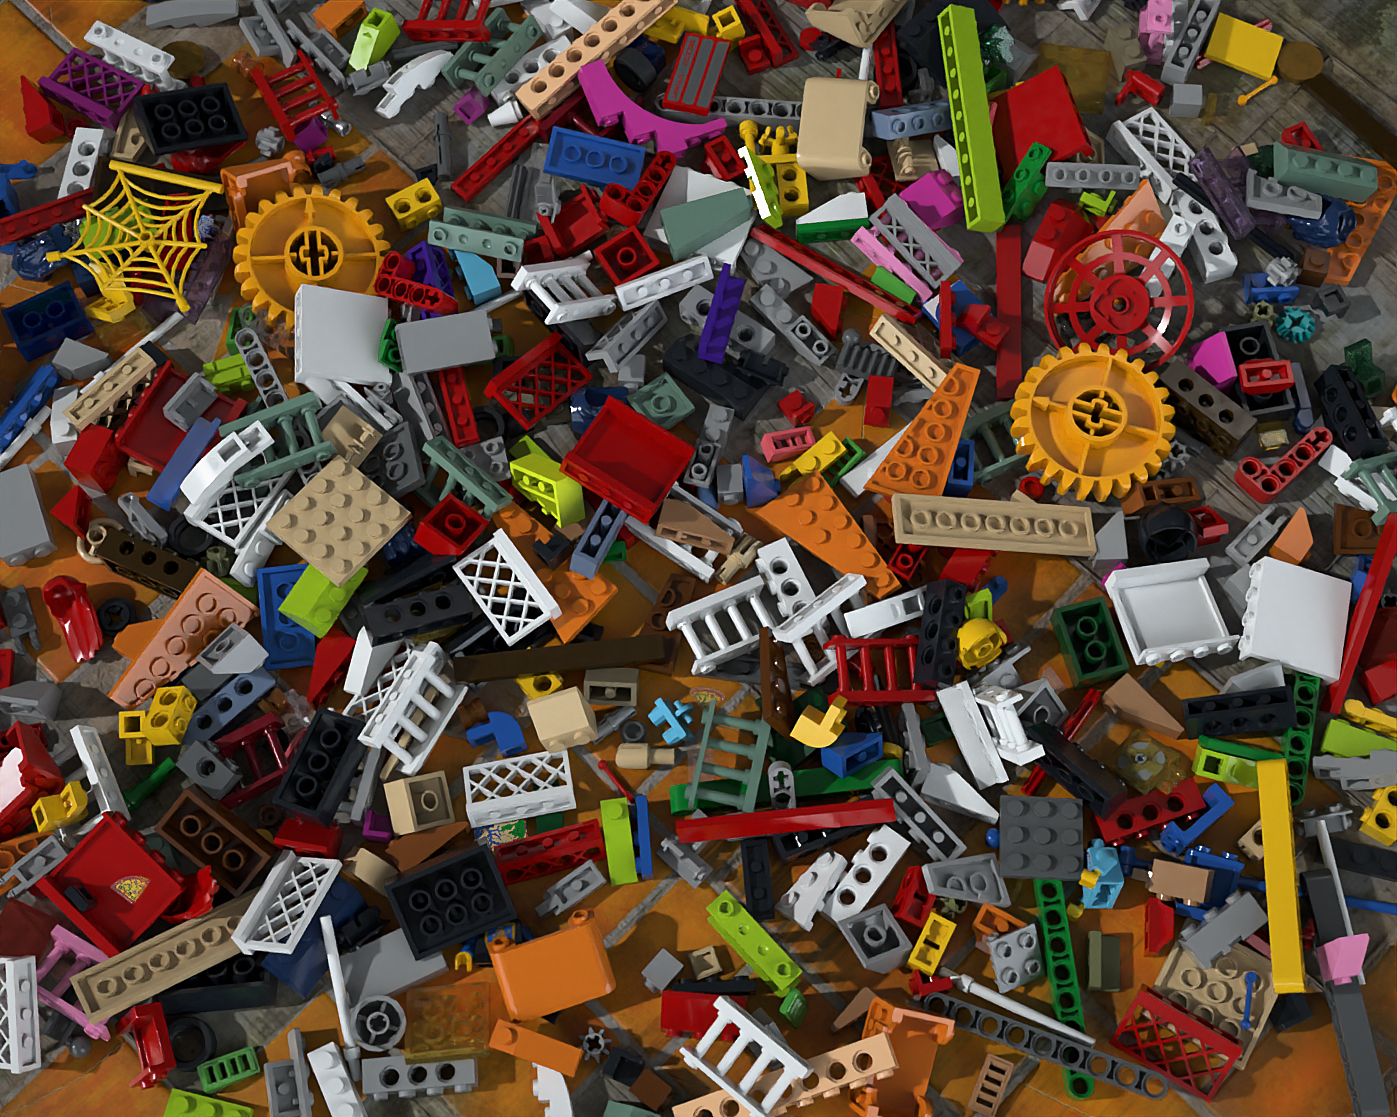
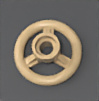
M97 518L89 522L86 536L92 545L89 552L84 547V540L77 536V550L85 561L96 565L104 564L95 554L108 533L100 525H108L120 531L123 526L114 519Z

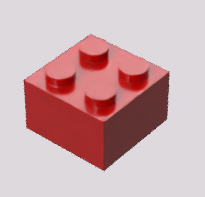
M632 225L593 250L597 262L614 287L662 270L660 261L635 225Z
M90 423L82 430L63 463L81 485L107 494L110 488L115 485L117 475L129 459L128 455L116 448L114 431Z

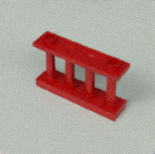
M423 0L417 19L404 20L401 28L412 41L490 42L492 33L485 26L484 20L491 0H481L476 17L473 20H465L472 0L461 1L457 16L453 20H446L452 0L442 1L437 18L434 20H427L433 0Z
M301 49L297 50L301 62L269 77L268 75L263 76L259 68L250 71L259 93L288 143L297 139L293 129L297 128L296 125L329 111L335 121L339 120L336 112L339 106L335 97H329L314 72L315 66L310 56L305 57ZM303 71L308 75L277 90L273 88V85ZM311 84L316 88L286 103L280 102L281 98ZM320 97L323 100V103L295 116H286L289 114V111Z
M835 635L831 637L832 640L823 644V650L836 651L839 681L837 692L828 696L829 707L838 695L848 699L844 707L902 706L903 703L925 706L936 700L935 690H925V687L912 683L919 635H907L903 639H848L847 635ZM846 650H860L863 679L861 691H853V687H850ZM870 650H884L887 688L885 690H877V687H874ZM894 650H907L911 680L909 690H901V687L898 686Z

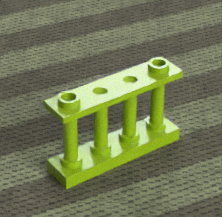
M727 890L722 892L706 907V910L711 914L707 918L708 923L781 1001L787 996L791 988H796L801 983L798 976L803 971Z

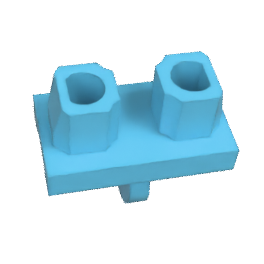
M661 697L654 702L657 706L648 717L657 727H660L666 721L669 722L671 728L662 734L668 745L674 746L683 740L690 741L695 737L686 725V723L690 725L694 722L690 715L694 710L691 703L683 705L680 700H677L672 705L668 699L663 700Z

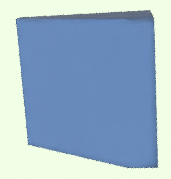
M710 484L708 489L697 486L698 500L717 511L719 505L716 487Z

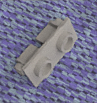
M382 60L368 66L370 75L366 74L364 68L349 73V76L345 79L352 95L362 96L369 93L371 89L382 87L393 75L389 61L384 62Z
M553 177L552 183L538 182L534 188L537 212L543 216H550L551 223H554L555 215L560 214L561 200H558L560 188L556 187L555 177Z
M1340 803L1328 804L1325 806V809L1318 811L1315 808L1301 809L1299 814L1292 815V819L1299 822V825L1295 826L1297 836L1307 838L1317 835L1314 825L1315 821L1325 820L1328 833L1347 830V827H1351L1352 823L1350 817L1346 816V814L1353 812Z
M675 834L670 838L666 837L661 843L662 847L656 852L664 862L694 889L713 871V868L685 843H680L679 838Z

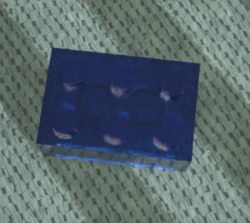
M69 280L1 311L18 350L27 362L60 348L65 338L76 341L95 332L84 306Z

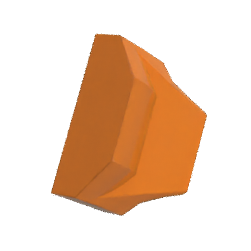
M983 904L971 926L975 932V947L991 955L990 947L986 942L989 939L988 935L990 933H999V937L1028 924L992 905Z

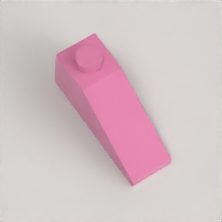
M1368 933L1341 937L1316 948L1324 982L1334 981V985L1347 984L1352 982L1351 977L1360 974L1369 942Z

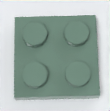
M667 372L628 396L626 400L633 410L642 413L649 420L667 430L695 412L693 404Z

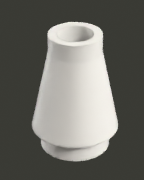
M510 100L492 113L487 114L492 128L499 125L518 123L520 119L524 118L517 100L514 102Z

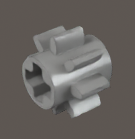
M269 126V128L261 129L257 133L255 144L261 149L260 154L271 157V155L281 153L284 148L285 139L279 134L280 129Z
M1289 257L1273 259L1266 269V272L1270 275L1267 281L1275 287L1289 286L1298 275V272L1294 269L1297 263Z
M1175 439L1173 443H1170L1171 451L1169 455L1162 461V467L1170 469L1171 472L1176 468L1183 470L1186 465L1185 462L1190 458V454L1185 453L1187 445H1182Z
M589 1027L590 1034L586 1037L579 1035L583 1045L578 1048L587 1052L584 1058L586 1062L591 1057H594L600 1063V1056L603 1054L609 1056L610 1052L606 1049V1045L611 1044L612 1040L603 1039L604 1029H601L599 1033H594L593 1029ZM599 1039L601 1048L599 1050L595 1048L591 1052L588 1043Z

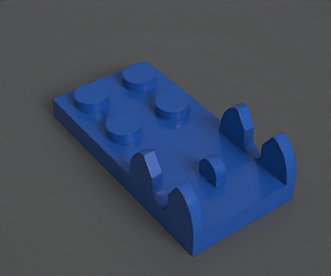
M553 126L543 173L598 185L602 193L609 183L620 184L632 191L639 182L646 147Z
M309 563L257 569L263 648L269 653V656L265 658V670L267 672L314 665L317 648L316 635L278 611Z

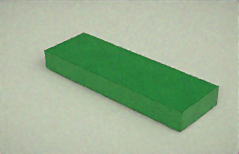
M869 217L797 224V242L804 244L852 239L862 226L869 230Z
M1203 734L1199 735L1197 743L1206 749L1259 761L1284 758L1283 754L1274 750Z

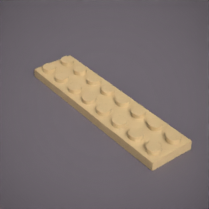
M894 493L891 498L896 543L1093 557L1097 552L1090 507Z
M262 885L242 894L238 898L236 897L213 908L202 916L190 919L70 977L69 979L90 1025L92 1026L242 952L231 936ZM290 904L287 905L288 910L292 908ZM280 909L275 917L284 913L283 909ZM296 915L291 918L292 922L298 919ZM287 921L274 928L275 932L287 926ZM270 931L265 933L262 940L270 936Z

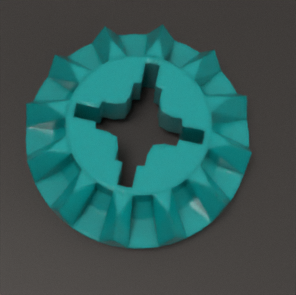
M1289 306L1278 314L1275 320V328L1279 336L1291 343H1302L1313 335L1315 319L1311 318L1309 311L1305 312L1300 307L1291 308ZM1301 320L1299 326L1290 329L1292 321Z

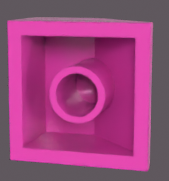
M945 169L927 173L899 194V197L907 203L910 210L931 230L957 224L965 214L962 190Z
M1225 331L1219 332L1190 347L1187 356L1184 358V364L1224 395L1228 396L1238 375Z

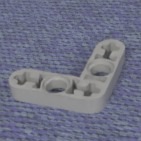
M866 341L858 345L861 350L867 348L871 353L877 351L880 356L887 354L890 358L889 352L885 348ZM903 364L900 372H896L894 380L901 383L920 381L914 374L911 377L907 376L909 370ZM843 373L834 393L837 404L844 407L852 405L856 401L866 379H854L849 374ZM848 384L851 385L850 394L845 398L841 397L842 393L846 391Z
M776 761L768 768L771 809L755 810L753 812L796 808L791 766L785 761ZM783 771L784 784L779 785L778 772ZM781 793H786L790 796L789 800L784 803L777 802L775 798ZM739 812V813H730V814H727V815L742 814V812ZM773 834L728 838L725 840L738 841L772 837Z

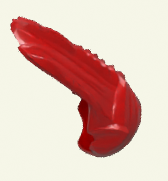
M247 141L206 147L201 150L194 149L171 153L170 162L174 170L203 176L209 175L210 171H214V168L222 164L226 158L242 149Z
M68 575L56 576L44 585L42 589L43 600L51 610V615L58 620L74 662L81 663L83 659L91 661L95 658L97 650L103 645V632L99 626L94 606L89 598L87 584L81 583L76 578Z
M206 865L194 873L185 875L186 879L184 881L189 887L159 918L172 924L180 925L188 919L197 918L213 909L212 902L214 894L219 890V885L216 884L215 877L211 876V865Z

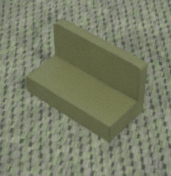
M1089 931L1086 935V991L1112 993L1120 991L1119 937L1101 936V931Z

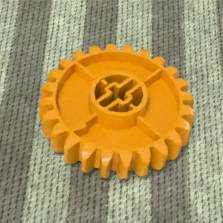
M299 185L294 186L293 197H288L284 191L279 190L275 192V204H272L269 200H261L258 205L259 214L249 212L245 217L246 227L240 228L237 232L236 241L238 246L233 249V260L237 264L234 269V277L237 282L242 283L241 296L245 300L254 299L252 311L256 315H261L268 311L267 324L269 326L275 327L281 321L285 322V333L288 335L295 333V295L301 284L381 297L375 292L374 283L385 256L391 251V246L389 242L382 240L384 235L383 226L381 224L371 225L373 213L369 209H364L358 213V200L354 197L349 198L345 203L340 201V190L333 189L329 196H323L322 187L314 185L311 194H306L304 188ZM309 248L315 249L316 266H318L317 276H312ZM299 251L298 270H297V268H296V258H297V252ZM328 256H330L329 272L326 273Z
M1080 343L1075 354L1071 348L1067 346L1059 349L1056 358L1047 354L1042 357L1039 367H1031L1027 371L1025 381L1019 384L1016 390L1015 399L1017 401L1013 403L1010 410V416L1015 420L1011 426L1010 434L1012 437L1020 439L1015 449L1018 455L1029 454L1031 456L1025 468L1029 472L1041 469L1043 471L1040 478L1042 485L1047 486L1052 481L1058 482L1057 494L1064 496L1072 488L1075 489V497L1079 501H1084L1089 492H1093L1098 502H1105L1110 492L1117 498H1123L1128 493L1131 485L1136 482L1144 484L1147 482L1148 477L1155 476L1162 467L1161 461L1165 460L1171 451L1169 441L1174 437L1176 428L1172 423H1169L1175 415L1174 407L1164 404L1169 396L1168 389L1154 387L1159 375L1156 372L1144 374L1141 370L1144 367L1145 361L1141 358L1135 359L1132 363L1127 362V350L1121 348L1113 356L1110 355L1108 345L1103 343L1099 345L1096 352H1092L1087 343Z

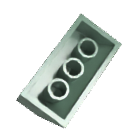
M1279 141L1273 143L1274 178L1278 179L1277 183L1287 188L1296 186L1313 193L1326 194L1363 203L1378 189L1377 168L1364 159Z

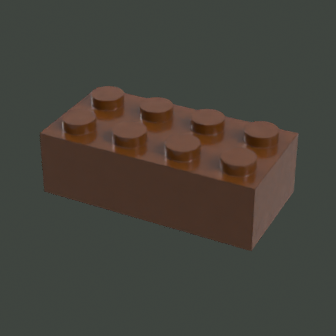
M196 783L183 791L153 829L200 868L211 865V876H214L219 884L237 898L250 887L279 851V849L220 801L209 796Z

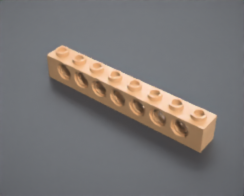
M623 0L615 8H612L599 22L593 24L585 34L577 38L564 52L558 54L550 64L541 69L529 82L520 87L515 94L521 105L539 122L581 86L578 78L581 66L603 60L604 64H607L678 3V0Z
M883 1032L807 1059L806 1061L814 1067L811 1073H816L819 1077L818 1086L810 1089L806 1083L807 1078H794L790 1083L792 1094L785 1099L780 1096L769 1112L773 1116H779L787 1112L786 1107L796 1104L797 1108H801L814 1103V1097L823 1095L824 1099L840 1094L839 1089L850 1085L851 1089L866 1085V1079L877 1076V1079L880 1080L894 1075L893 1070L899 1068L889 1035ZM865 1054H869L873 1060L872 1066L868 1070H862L859 1065L860 1058ZM842 1063L845 1066L846 1073L842 1079L837 1080L833 1076V1069L837 1064ZM782 1068L759 1076L747 1094L754 1099L755 1095L762 1091L766 1097L784 1073V1069ZM724 1089L672 1107L675 1117H702L706 1110H709L713 1117H731L728 1113V1105L732 1101H736L739 1105V1112L734 1117H750V1111Z

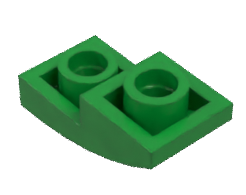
M390 318L386 320L381 335L378 362L399 373L402 369V362L395 326L401 323Z

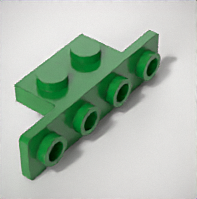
M1034 142L1002 190L1001 197L1005 213V224L1011 215L1026 223L1049 188L1045 185L1046 177L1040 173L1041 168L1052 153V150L1048 147ZM1005 224L996 229L995 232H1001Z

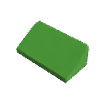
M879 265L870 283L914 306L917 292L883 266Z

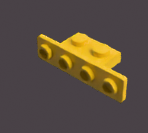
M674 5L643 33L677 44L685 30L707 35L709 16Z

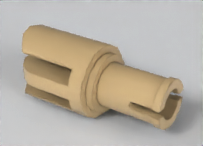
M744 532L733 544L730 554L726 556L727 560L714 573V577L720 583L722 582V584L726 585L738 569L745 570L757 556V549L764 547L765 544Z
M622 743L618 747L615 760L620 768L648 769V767H651V764L674 765L675 748H651L648 743Z

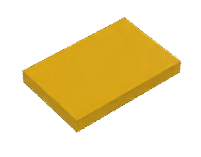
M1219 12L1203 56L1268 81L1271 78L1284 37Z

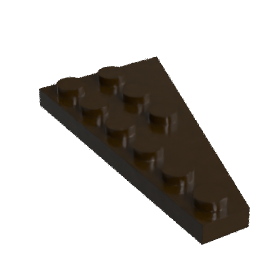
M98 156L92 203L101 198L110 189L118 175L116 170L109 168L111 160L214 183H223L222 179ZM123 172L125 177L136 186L158 195L167 196L168 194L189 193L192 196L205 192V190ZM119 180L113 192L104 201L93 207L97 211L102 210L120 195L124 189L121 180ZM129 185L134 197L141 198V200L148 198L150 204L165 206L166 200L145 195ZM225 191L223 194L211 193L200 212L228 209ZM126 193L113 207H118L119 209L124 207L129 201ZM199 204L191 210V213H196ZM153 209L155 216L162 217L163 210Z

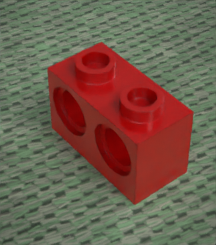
M908 866L890 910L895 920L915 928H924L937 896L929 894L922 866Z

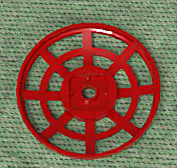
M1113 229L1098 232L1073 245L1055 265L1048 279L1044 294L1045 323L1049 335L1059 351L1060 348L1066 345L1058 333L1054 313H1069L1072 327L1081 339L1072 349L1074 354L1080 343H1087L1091 349L1097 351L1100 344L1094 340L1103 331L1117 334V349L1109 348L1110 355L1113 356L1121 348L1127 350L1128 355H1133L1144 351L1155 343L1165 353L1159 359L1143 367L1141 371L1146 374L1163 365L1183 344L1194 316L1195 297L1193 284L1188 270L1180 257L1161 240L1134 230ZM1122 237L1146 241L1155 245L1161 251L1152 262L1140 255L1123 252ZM1112 238L1113 253L1098 257L1087 266H1084L1074 257L1089 245L1103 239ZM1168 258L1175 263L1186 286L1187 295L1172 296L1169 282L1160 270V267ZM1124 260L1142 264L1146 269L1137 279L1125 275ZM1114 261L1113 276L1101 280L1092 272L1098 266ZM1066 265H1068L1078 273L1071 287L1068 303L1053 304L1057 281ZM1154 275L1161 283L1165 297L1150 298L1145 285ZM1085 279L1095 289L1091 294L1090 301L1076 302L1079 288ZM1118 297L1124 298L1127 302L1126 309L1122 312L1116 311L1113 305ZM1187 305V314L1183 328L1177 340L1171 345L1162 334L1170 322L1173 306ZM1165 307L1163 319L1156 330L1146 321L1150 308ZM1090 311L1096 323L1087 334L1080 325L1077 312ZM1140 328L1149 337L1143 343L1127 348V333Z

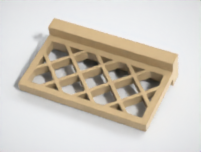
M886 313L881 315L869 333L933 393L956 362L964 364L952 352L950 359H940V341L920 323L911 327L894 316L890 317Z
M138 346L62 413L80 434L90 423L110 429L116 433L118 428L123 426L122 423L128 419V414L133 407L131 406L133 399L138 398L145 387L151 386V383L154 382L157 364ZM138 384H143L142 390L136 392ZM125 400L123 407L117 408L119 401ZM120 414L119 418L112 422L114 415ZM106 416L104 424H98L100 417Z

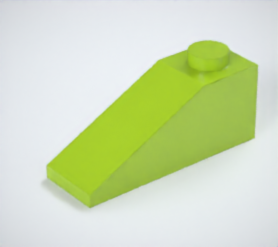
M627 797L600 801L611 887L638 883Z

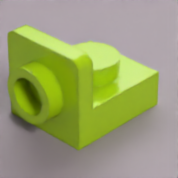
M1112 190L1106 201H1103V198L1096 193L1091 192L1088 194L1083 192L1079 199V206L1095 216L1106 217L1107 213H1113L1118 203L1115 200L1116 191Z

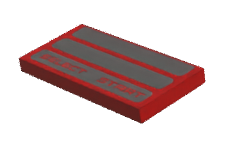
M686 32L662 101V108L708 117L731 48V40Z

